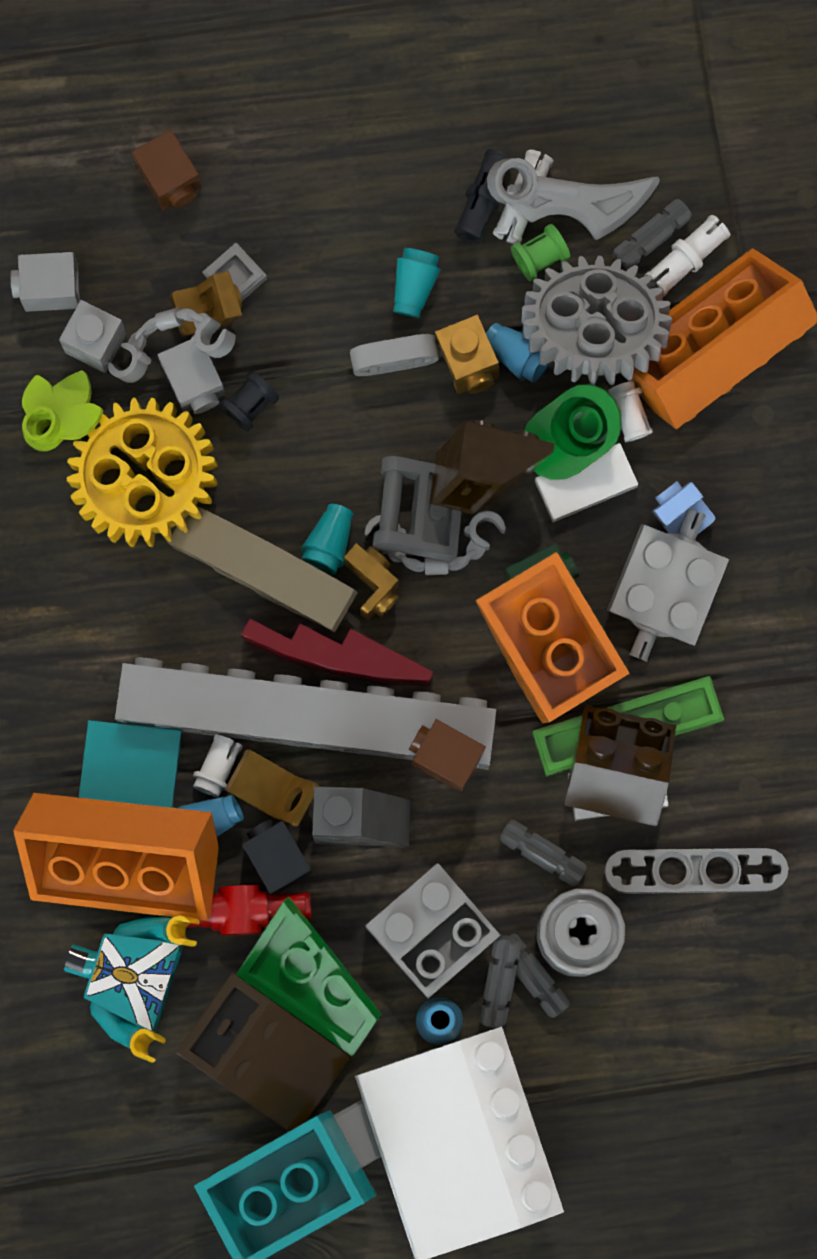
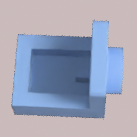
M676 481L655 498L660 505L652 513L668 533H679L689 508L706 515L698 534L715 521V516L702 501V494L692 482L682 487Z

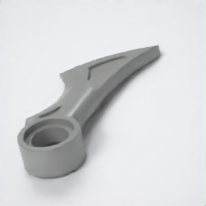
M508 158L496 162L490 169L487 177V186L490 194L498 202L509 204L530 222L548 215L561 214L570 216L583 224L594 240H598L614 231L633 216L651 196L660 182L659 177H649L616 184H586L537 176L534 167L528 161L521 158ZM510 168L517 169L521 173L523 180L521 189L513 195L506 192L502 185L503 175Z

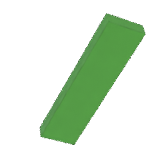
M710 676L608 707L616 712L643 718H655L665 723L676 725L675 736L724 721ZM582 716L532 731L546 777L571 769Z

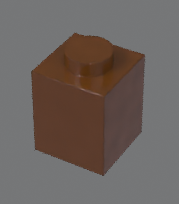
M171 129L132 151L135 166L162 211L170 206L179 208L188 204L196 197V191L202 189L199 174Z
M435 719L430 729L422 725L409 747V750L416 754L412 760L413 766L461 793L486 749V746L438 719Z

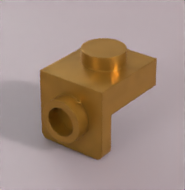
M229 271L213 274L197 287L178 290L170 295L172 308L192 309L198 314L206 313L221 324L218 330L225 328L242 316L241 293L238 287L233 284ZM184 320V324L178 326L182 337L195 335L196 327L194 321Z
M478 315L435 331L436 340L452 374L457 394L467 391L470 394L482 392L490 388L494 384V380L500 377L499 362Z
M356 543L344 556V564L375 591L360 609L361 616L369 621L375 613L383 617L399 598L395 593L398 588V579L386 570L390 563L383 555L371 546L365 551Z

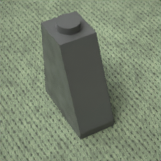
M314 786L312 835L315 844L409 847L411 800L364 788Z

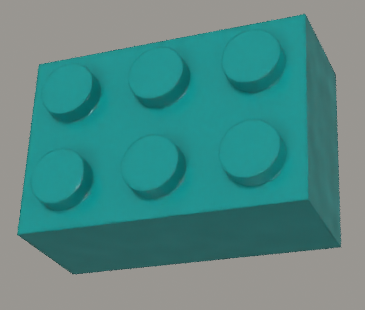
M331 1110L312 1118L194 1185L232 1259H266L377 1196Z

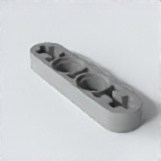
M769 848L652 849L616 852L605 863L603 874L607 885L612 890L623 894L768 892L777 889L785 882L789 868L784 856L778 851ZM738 856L746 857L744 866L760 865L762 857L769 858L770 865L778 867V874L771 876L769 883H763L762 875L747 874L745 875L747 885H740L739 880L742 869ZM644 858H653L650 875L654 886L644 885L646 876L631 877L629 885H623L621 877L613 876L612 868L619 867L621 859H629V865L632 868H645ZM675 858L682 862L685 867V877L682 882L671 885L661 879L659 866L663 860ZM712 858H724L730 863L732 876L728 882L716 884L707 877L706 866Z

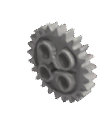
M580 256L578 267L573 268L568 262L563 260L561 261L560 273L547 268L545 270V281L534 279L533 291L526 292L525 306L522 307L523 338L529 339L530 353L540 351L539 363L541 365L552 361L555 362V375H559L568 369L572 371V382H576L582 374L588 375L590 385H595L598 376L604 375L608 383L613 385L615 374L621 373L627 380H632L634 367L642 372H647L649 360L657 362L660 360L661 348H667L672 317L669 316L670 302L662 301L664 292L662 287L651 289L653 280L651 275L640 279L637 278L638 266L634 265L627 271L621 270V259H616L611 267L605 266L602 256L597 257L595 265H588L585 258Z

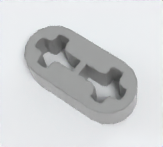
M431 334L363 344L350 350L353 373L356 376H371L418 368L433 364L439 360L436 338Z

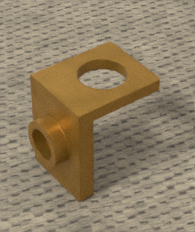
M247 749L225 790L274 819L297 827L314 797V786L319 787V785L313 781L295 776L254 751ZM302 791L299 803L290 811L293 800Z

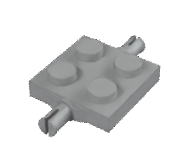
M690 508L687 509L679 533H664L647 525L640 526L607 608V611L628 619L636 628L640 629L629 655L647 662L657 636L673 637L695 646L729 562V559L706 550L699 542L695 541L703 519L706 517L705 514Z

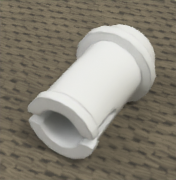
M634 381L625 382L610 388L608 392L615 399L621 412L625 443L652 434L653 430L650 428L639 397L642 389L636 388Z
M215 734L214 741L200 772L195 771L193 777L196 779L193 787L205 794L219 798L221 792L226 791V780L239 751L242 750V745L236 742L233 744L234 740Z

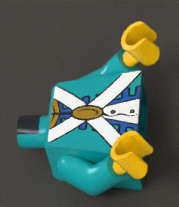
M182 915L173 918L148 916L122 923L114 930L113 934L104 933L98 952L73 944L67 956L64 972L89 979L84 998L91 1001L90 1012L93 1018L111 1039L131 1049L135 1056L148 1062L154 1063L156 1061L155 1058L148 1054L150 1043L154 1040L163 1044L166 1042L163 1036L155 1032H157L183 947H192L197 944V941L186 938V928L191 923L199 924V919Z

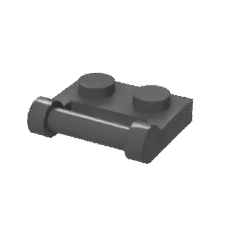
M398 456L382 458L381 474L385 479L379 530L374 532L373 548L375 550L387 553L402 552L452 562L457 557L461 511L429 504L435 464ZM403 478L415 480L409 534L397 532Z

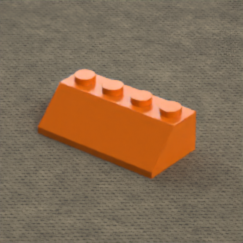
M752 248L669 310L672 322L667 348H661L660 360L658 362L649 360L647 372H642L634 367L632 380L628 381H634L636 388L642 389L640 396L655 414L673 428L678 429L684 423L695 418L700 411L721 395L728 393L738 382L754 370L765 365L770 358L791 342L802 337L807 330L817 323V312L801 279Z
M33 793L13 830L31 900L167 917L182 915L196 918L200 921H208L211 915L219 849L212 812Z

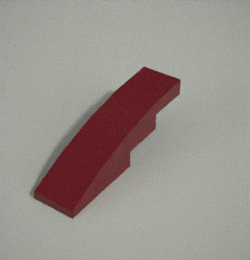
M249 619L241 634L243 642L288 662L334 676L378 684L429 686L433 679V671L352 629L349 630L342 645L302 624H299L291 640L252 619Z

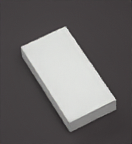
M620 443L614 445L609 452L582 472L568 479L550 480L542 476L535 478V483L552 522H556L638 487V482Z

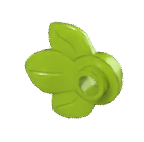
M81 370L66 377L53 387L39 375H35L28 384L22 397V406L26 413L22 423V430L25 441L35 450L49 451L56 448L63 440L80 439L90 433L99 423L103 409L89 403L91 399V384L88 375ZM50 425L48 431L43 434L44 429Z

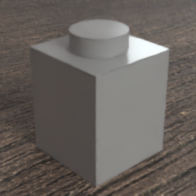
M73 252L18 255L19 270H11V288L13 298H20L26 312L76 309L80 302L78 263Z
M80 300L59 341L65 354L106 374L108 362L112 363L127 333L121 319Z
M191 339L158 354L160 364L182 412L193 410L194 414L203 413L218 405V398L225 396L223 384L210 356L199 350L191 342Z

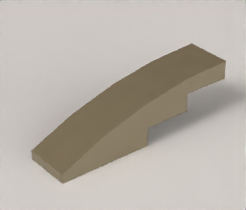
M198 506L196 507L202 516L201 520L188 515L184 520L189 531L184 533L178 527L175 528L172 533V541L168 542L174 549L211 566L216 572L254 590L261 597L334 633L358 593L355 589L305 561Z

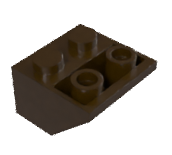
M465 421L436 453L429 504L473 515L521 484L553 453L554 443L539 440L540 438L536 434L530 432L511 433L496 429L494 424L487 421Z
M585 705L570 769L564 805L657 826L669 785L676 725L665 723L655 718H643L616 712L610 708Z

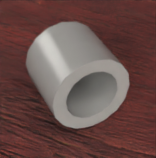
M576 888L560 894L543 910L537 923L536 942L542 958L552 969L566 976L586 977L604 970L618 958L625 943V923L620 909L608 896L593 889ZM584 918L588 926H595L596 934L588 937V945H580V941L576 937L570 938L569 929L576 926V919Z

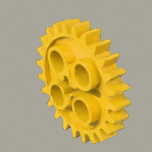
M132 398L130 411L124 412L118 403H114V417L109 419L102 414L99 421L101 426L97 429L94 428L87 434L89 437L87 442H73L81 457L69 458L67 461L72 469L79 472L67 477L69 485L79 489L70 497L76 505H84L79 514L85 521L94 518L92 528L98 534L108 528L107 536L114 543L119 540L123 533H125L126 542L130 547L135 546L139 535L143 536L149 547H153L155 534L161 533L167 542H171V528L177 526L184 533L189 531L184 520L188 515L198 520L202 519L196 507L198 502L203 504L212 503V499L204 491V488L217 486L218 483L213 475L206 473L218 467L214 457L206 456L214 450V447L209 439L200 440L206 432L200 423L191 426L193 419L189 412L185 411L176 418L177 409L171 402L164 407L162 412H160L159 404L155 398L150 399L146 409H142L136 398ZM136 435H150L149 441L144 447L139 449L130 448V442ZM118 448L142 470L146 471L149 469L159 483L174 491V495L172 497L166 496L141 474L135 475L125 461L111 454V450ZM175 460L185 461V466L179 474L174 476L164 474L165 468L170 462ZM110 469L120 470V476L114 483L109 485L100 484L101 478L106 471ZM147 495L156 497L153 507L144 512L135 510L138 500Z

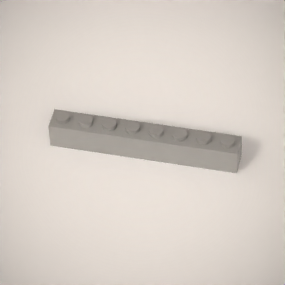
M143 657L135 658V664H122L115 720L119 724L174 729L185 733L210 736L218 734L234 739L413 760L416 754L410 751L409 747L422 725L430 729L435 719H438L486 746L485 752L476 768L488 770L490 766L496 709L487 708L486 700L462 697L459 699V704L440 702L441 695L429 692H413V699L395 697L394 689L380 686H367L366 693L348 691L347 683L321 680L320 687L301 685L302 678L290 675H274V681L256 680L255 672L241 669H228L227 676L209 674L208 666L192 663H182L181 670L162 668L163 661Z

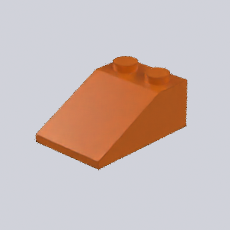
M557 552L475 600L513 675L542 723L551 722L630 674Z

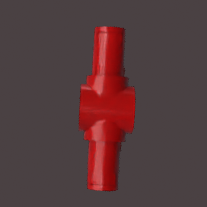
M260 885L219 887L218 893H213L211 915L208 921H200L199 924L191 923L187 928L212 927L213 931H220L221 936L263 933V928L268 926L288 896L305 918L312 920L311 893L270 895L268 890H261Z

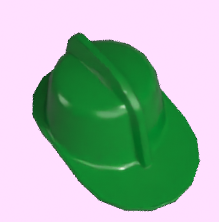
M577 385L565 391L537 412L527 423L524 432L536 434L540 438L539 440L554 443L553 453L534 471L538 475L550 480H564L582 472L609 452L618 441L622 429L621 412L615 399L606 390L595 385Z

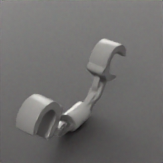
M173 308L157 313L154 318L149 319L136 333L131 335L128 343H121V347L132 354V362L127 369L122 370L110 362L107 365L110 373L127 383L138 381L145 374L148 365L151 363V358L143 351L147 342L146 338L157 329L164 331L184 324V320L194 321L196 327L195 335L191 338V342L199 350L214 358H221L232 350L236 335L223 329L218 340L210 345L212 335L221 324L206 313L198 314L192 309Z
M491 511L479 512L472 518L470 525L466 526L464 530V535L470 538L466 548V555L457 557L452 562L425 557V562H420L417 559L407 558L406 553L382 552V554H386L392 562L403 563L407 569L414 572L425 570V575L448 574V569L451 571L460 570L468 565L470 560L480 559L484 552L489 550L490 544L481 539L476 533L478 524L485 521L492 522L502 534L505 533L506 528L503 519L498 514ZM381 515L375 516L366 525V539L370 537L376 527L380 526ZM398 523L397 532L406 533L405 529L401 528Z

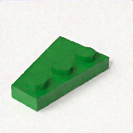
M288 896L279 907L236 976L353 1056L381 1016V1012Z

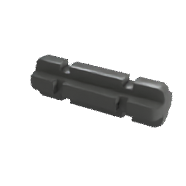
M675 199L664 208L662 215L660 213L656 214L631 235V241L625 240L617 246L612 255L614 260L621 259V268L625 271L637 265L642 255L646 257L671 237L674 228L679 230L688 223L692 216L691 211L680 199Z
M510 820L500 835L501 843L513 850L516 848L520 849L522 856L551 874L554 871L560 874L558 878L570 886H576L587 870L585 863L574 856L568 858L565 856L566 851L534 832L531 835L526 832L528 828L516 820Z
M515 933L510 934V937L517 938L521 942L519 959H515L514 962L517 965V977L534 998L538 997L541 1000L539 1005L551 1018L557 1017L569 1007V999L560 988L558 990L555 989L553 986L554 980L532 953L528 954L525 951L527 946Z
M500 935L493 942L491 956L495 959L489 963L483 995L486 1002L482 1004L479 1016L480 1023L484 1026L499 1028L507 1023L509 1013L507 1001H511L517 965L514 962L515 959H519L521 942L517 938Z

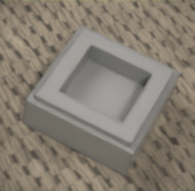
M237 243L231 246L202 272L203 277L207 279L213 274L229 271L233 284L238 287L241 293L242 301L267 280V275Z

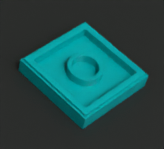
M88 720L79 798L173 808L182 731Z

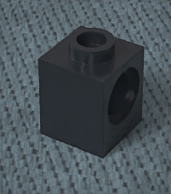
M269 819L246 833L250 840L243 843L242 846L270 895L278 894L312 874L311 868L283 821L274 825L272 820Z

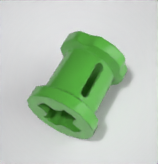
M553 224L546 226L544 233L523 245L517 242L511 246L515 262L529 281L537 278V272L559 260L567 261L571 257L564 239Z

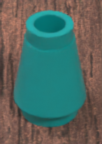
M404 248L402 258H397L393 312L407 317L420 318L421 310H423L441 271L437 267L439 256L422 250Z
M329 504L301 547V552L303 553L301 560L330 576H334L337 569L344 566V556L347 551L352 525L351 521L354 513L344 506Z

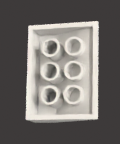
M502 1027L355 1076L415 1259H429L564 1213Z

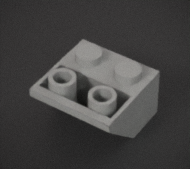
M438 863L366 925V929L427 998L431 997L500 936Z

